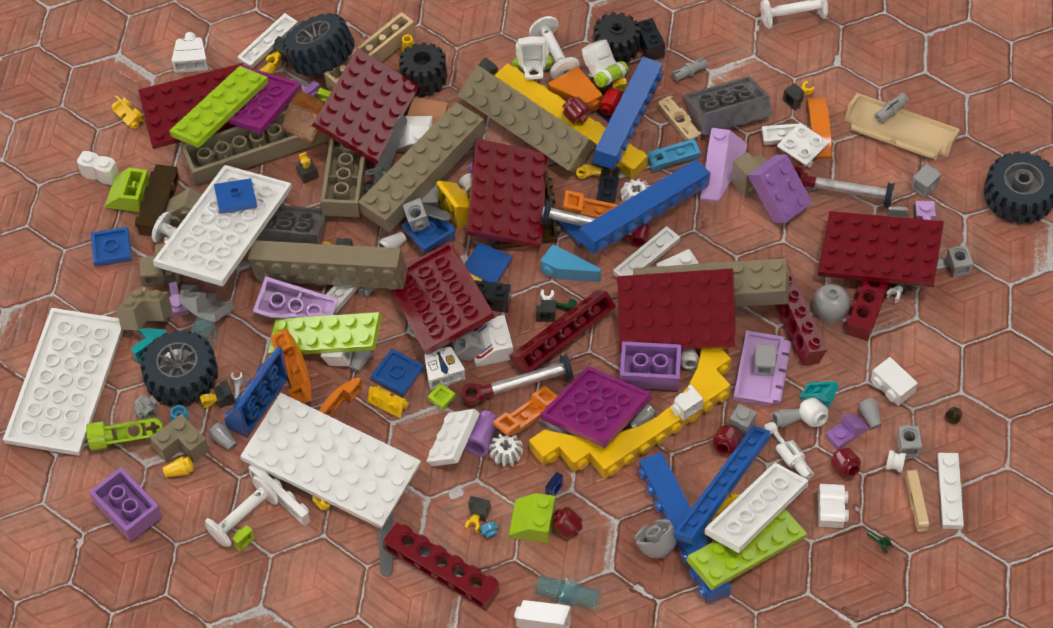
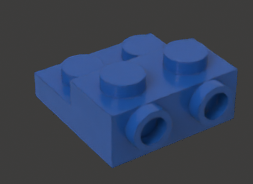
M427 216L431 226L413 232L407 221L402 224V229L425 254L436 246L440 247L449 241L455 240L456 230L451 223L448 224L447 221Z

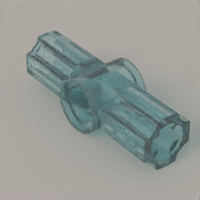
M540 575L536 586V594L555 598L564 605L572 606L578 604L594 609L598 606L600 590L581 586L573 579L564 578L558 580Z

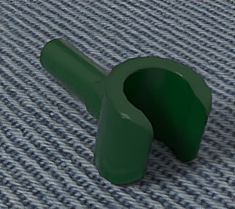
M570 299L567 304L556 302V307L568 312L576 306L577 301Z
M870 530L867 532V535L879 543L883 553H888L886 546L894 548L889 537L881 538Z

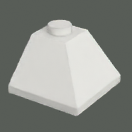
M405 116L407 124L396 152H407L432 127L433 116Z

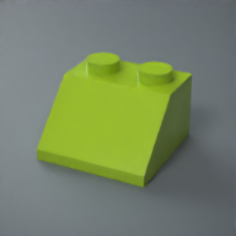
M534 493L516 499L508 535L509 538L549 543L553 522L552 516L555 512V496Z

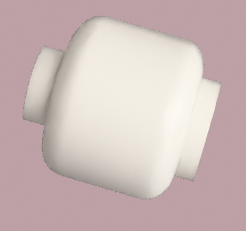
M809 398L801 403L799 413L805 423L811 427L822 426L826 423L828 408L816 398Z

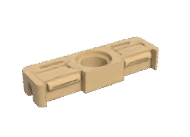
M668 96L658 102L660 112L685 141L691 139L698 141L701 139L702 132H699L693 125L692 119L687 113L677 106L672 100V96ZM681 117L685 121L682 123H678L675 121V119Z
M917 470L906 471L905 481L917 533L928 532L929 520Z

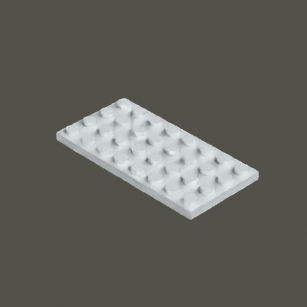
M224 165L153 260L154 266L224 286L291 191V183ZM251 178L257 208L220 214L214 184Z
M51 308L3 438L5 444L77 456L81 455L87 438L86 424L92 423L124 331L121 330L119 318Z
M283 393L279 394L240 456L241 460L380 529H383L421 465L420 460Z

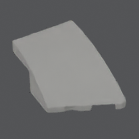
M181 285L179 301L190 312L202 319L216 322L234 309L233 302L216 301V293L199 292L198 285Z

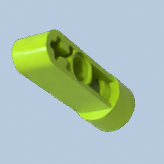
M152 417L105 425L104 421L86 424L90 451L108 449V444L149 438L164 427V423L160 418ZM153 422H155V425H159L156 432L153 429H147V434H144V425L142 423H145V427L151 426ZM131 425L139 427L140 433L138 435L130 433L129 428ZM113 428H116L117 439H114Z

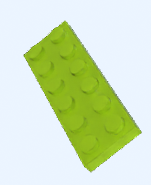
M239 66L170 130V135L197 148L201 147L269 83L268 77Z
M379 312L275 319L272 335L288 329L302 354L370 351L376 349L382 315ZM272 340L269 345V354L275 350Z
M784 509L740 553L715 540L688 555L686 561L713 591L805 539L807 533L789 512Z

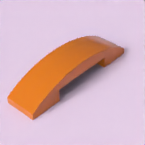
M807 98L811 130L829 141V144L814 159L832 158L830 121L826 99Z
M565 190L563 209L572 213L598 218L618 206L617 204L584 198L582 193Z
M284 329L272 335L271 340L274 349L278 346L282 347L288 372L287 375L292 389L288 390L290 397L306 404L311 401V383L308 370L296 341L288 329Z
M357 377L341 385L325 400L319 411L331 417L344 400L352 403L363 389L362 380Z
M544 386L533 393L531 400L511 414L504 413L495 419L492 424L506 435L519 433L539 420L543 410L558 395Z

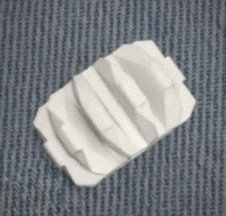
M639 178L637 181L631 179L630 183L625 182L621 189L622 202H625L651 185H647L646 180L640 182Z
M499 434L498 439L493 438L492 444L489 446L491 459H495L496 465L502 462L503 467L507 463L513 467L514 461L519 462L520 456L523 454L521 440L517 441L516 435L512 437L506 435L503 437Z

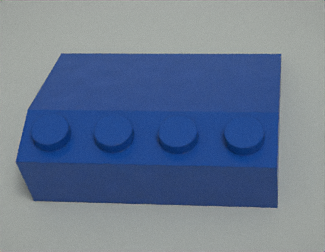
M278 346L265 362L259 365L253 379L247 382L244 392L238 395L232 409L226 412L225 423L229 430L248 438L288 380L282 347Z

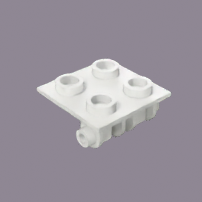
M799 123L777 147L783 153L789 154L792 159L795 158V161L801 162L804 167L810 168L814 163L812 160L829 144V141Z

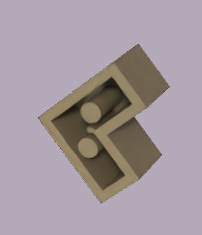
M747 152L733 160L731 183L744 197L756 193L748 174L767 161L762 154L753 158Z
M188 188L170 198L165 212L171 213L170 223L179 226L202 194L192 188Z
M166 243L155 245L156 256ZM156 256L139 258L140 278L143 287L181 282V274L154 266L153 260Z
M141 289L134 290L116 309L121 330H139L146 321H165L173 312L168 292H160L159 290L143 291Z
M182 414L150 437L153 449L165 462L181 450L193 462L209 451L206 438Z

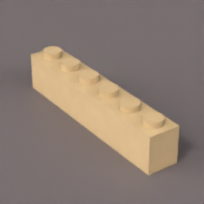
M401 12L357 48L382 62L401 47L404 35L415 36L414 21ZM356 49L340 66H336L333 70L324 73L326 87L330 91L333 90Z

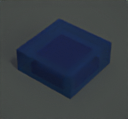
M556 472L545 486L546 495L556 496L563 487L564 478L562 474Z

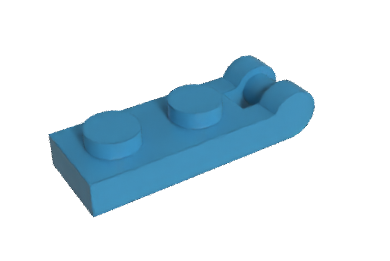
M695 139L650 151L646 155L648 156V162H651L650 167L652 171L658 172L662 168L701 157V152Z

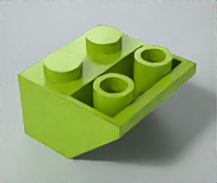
M129 167L114 177L105 208L140 212L141 201L145 199V188L150 183L148 170Z

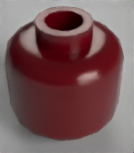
M570 97L562 106L564 108L563 115L572 124L579 122L582 124L589 118L590 108L580 97Z
M721 426L712 440L713 446L718 453L730 455L740 444L741 434L733 426Z
M842 448L833 453L831 465L840 476L848 478L858 474L861 460L850 448Z
M570 507L559 508L552 516V527L564 537L576 536L583 527L581 516Z

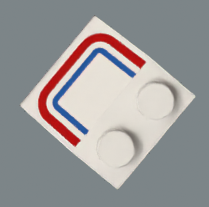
M505 315L496 316V318L472 330L482 334L486 349L474 358L476 367L511 360L509 355L513 353V345Z

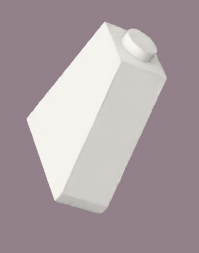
M523 600L521 607L518 606L516 608L514 618L518 628H570L571 610L570 606Z

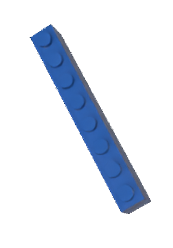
M645 57L641 58L595 148L593 163L613 170L617 163H621L623 158L622 152L627 151L629 146L628 140L633 139L634 128H638L641 121L640 116H644L647 109L646 104H650L653 96L652 92H656L658 81L661 82L664 71H661L663 63Z
M695 159L581 227L579 241L592 254L604 250L608 245L619 241L623 236L634 232L638 227L649 223L653 218L664 214L668 209L676 207L681 201L691 198L696 192L707 188L711 173Z
M659 452L641 459L637 471L640 479L645 480L647 484L646 490L650 497L653 496L655 500L656 511L662 514L663 519L670 520L676 530L691 508L663 453ZM702 531L693 545L677 540L675 547H679L681 560L684 564L687 563L690 578L692 581H696L700 597L702 599L705 598L707 604L730 596L731 585L727 582L712 591L686 561L688 555L709 544Z

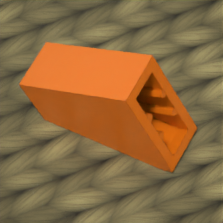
M578 66L548 82V90L559 95L564 101H567L570 97H580L589 106V113L599 109L603 94Z

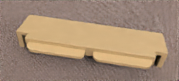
M856 93L848 104L844 121L851 123L850 130L934 160L937 159L938 155L949 156L960 132V129L902 108H899L895 115L892 114L883 123H879L874 115L886 103L860 93Z

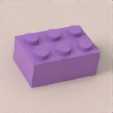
M774 155L748 174L773 223H786L813 203L787 155Z
M622 342L620 380L641 389L679 391L681 345Z
M122 467L89 491L93 503L130 542L162 518L159 506Z

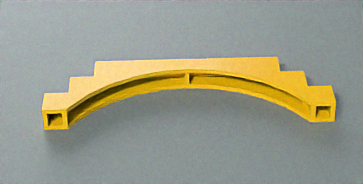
M726 348L701 349L697 370L688 386L692 385L703 398V408L684 421L680 416H676L672 412L670 406L650 421L638 427L620 432L605 448L579 436L543 430L529 439V450L543 466L555 462L560 456L573 472L584 469L590 462L604 479L608 476H613L623 466L633 463L641 454L648 453L656 444L663 443L669 435L678 433L684 425L693 423L699 415L709 412L714 405L727 400L730 396L731 385L723 375L727 374L730 370L731 358L723 350Z

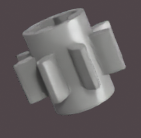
M143 395L135 401L133 409L139 419L143 416L146 419L154 417L158 412L157 408L159 406L153 396L148 398L146 395Z

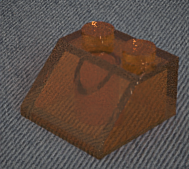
M299 90L289 103L282 129L314 143L321 134V131L312 127V124L325 101Z

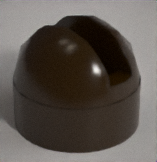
M951 407L947 410L945 418L949 423L957 424L962 419V411L960 408Z

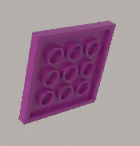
M240 65L268 77L269 83L226 123L262 134L302 89L301 83Z
M587 366L543 410L540 416L541 420L605 448L652 397L648 391Z

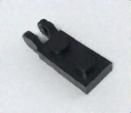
M604 167L596 200L615 204L619 186L620 167H616L614 170V177L608 176L609 168Z

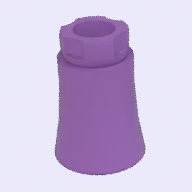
M482 411L479 414L464 448L467 452L476 456H486L488 454L490 442L496 426L492 424L497 419L496 415L490 411Z

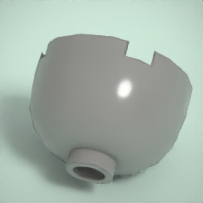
M827 284L816 291L811 307L813 314L820 317L821 321L832 324L842 321L849 314L851 301L849 294L843 287L836 284Z
M661 519L654 521L656 525L651 527L648 524L645 525L635 535L638 548L644 555L650 558H666L677 543V539L674 538L675 528L671 521Z

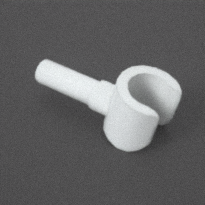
M234 372L231 373L232 384L235 388V400L239 395L240 386L244 383L242 372H240L239 378H234Z
M774 422L764 425L763 429L771 431V434L774 435L780 444L785 442L779 435Z

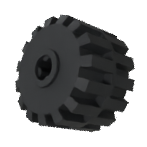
M611 12L609 16L605 14L594 25L593 43L607 40L615 61H625L628 63L639 52V23L637 20L633 21L632 16H625V13L620 12V14H616V12Z
M422 42L420 45L415 43L412 44L411 48H405V52L400 54L399 59L400 74L419 85L416 93L418 92L420 95H425L428 92L433 94L435 93L434 90L439 91L442 89V85L446 84V78H448L446 56L440 47L436 48L435 44L432 43L427 45L426 42Z

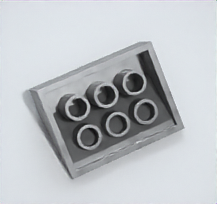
M750 76L682 95L697 128L703 135H711L712 128L729 130L733 126L746 125L751 121L763 120L772 115L770 96Z
M280 205L256 241L322 244L328 216H322V209Z

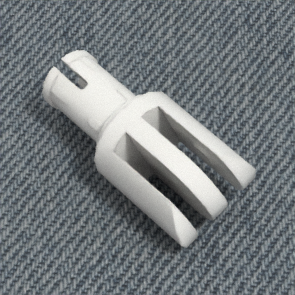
M793 439L776 446L778 454L789 468H795L799 475L807 480L814 476V472L805 462V454Z

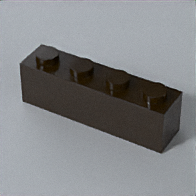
M155 164L154 171H151L149 186L145 188V199L141 201L140 214L135 219V227L138 228L139 235L152 236L156 221L165 213L168 200L174 197L180 179L177 167Z

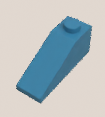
M553 244L541 259V271L549 277L552 276L562 280L601 281V268Z

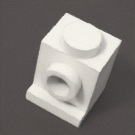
M690 385L686 393H680L675 398L671 410L684 421L703 408V398Z

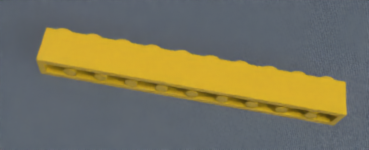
M507 63L495 74L496 77L594 141L596 145L591 151L594 154L595 148L606 129L600 122H596L589 117L582 124L580 122L572 124L563 115L564 108L562 106L566 101L533 79L526 80L525 74L520 72L517 67ZM629 142L627 151L622 152L623 158L621 163H617L615 169L620 167L621 173L634 180L647 167L648 156L644 151L638 150Z

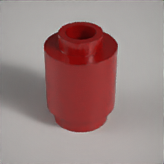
M610 88L605 92L599 104V109L603 114L613 115L622 98L621 91L616 88Z

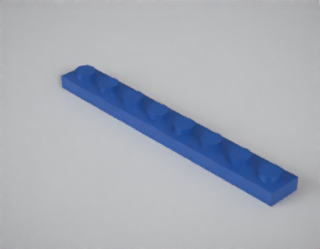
M756 426L751 427L675 530V539L693 545L771 438V431Z

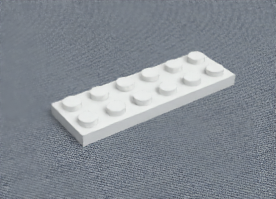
M774 463L705 528V535L740 553L808 487L809 480Z

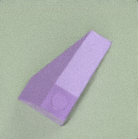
M711 129L705 168L711 173L708 187L701 190L700 200L719 203L731 182L733 160L746 153L747 143L731 130Z
M265 276L253 313L269 318L334 315L339 299Z

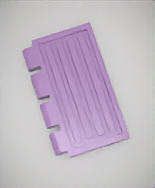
M746 330L734 391V401L772 407L773 404H781L782 389L784 388L786 378L785 372H787L788 356L790 355L792 344L790 341L784 340L785 337ZM769 344L775 346V370L773 376L754 375L755 345Z

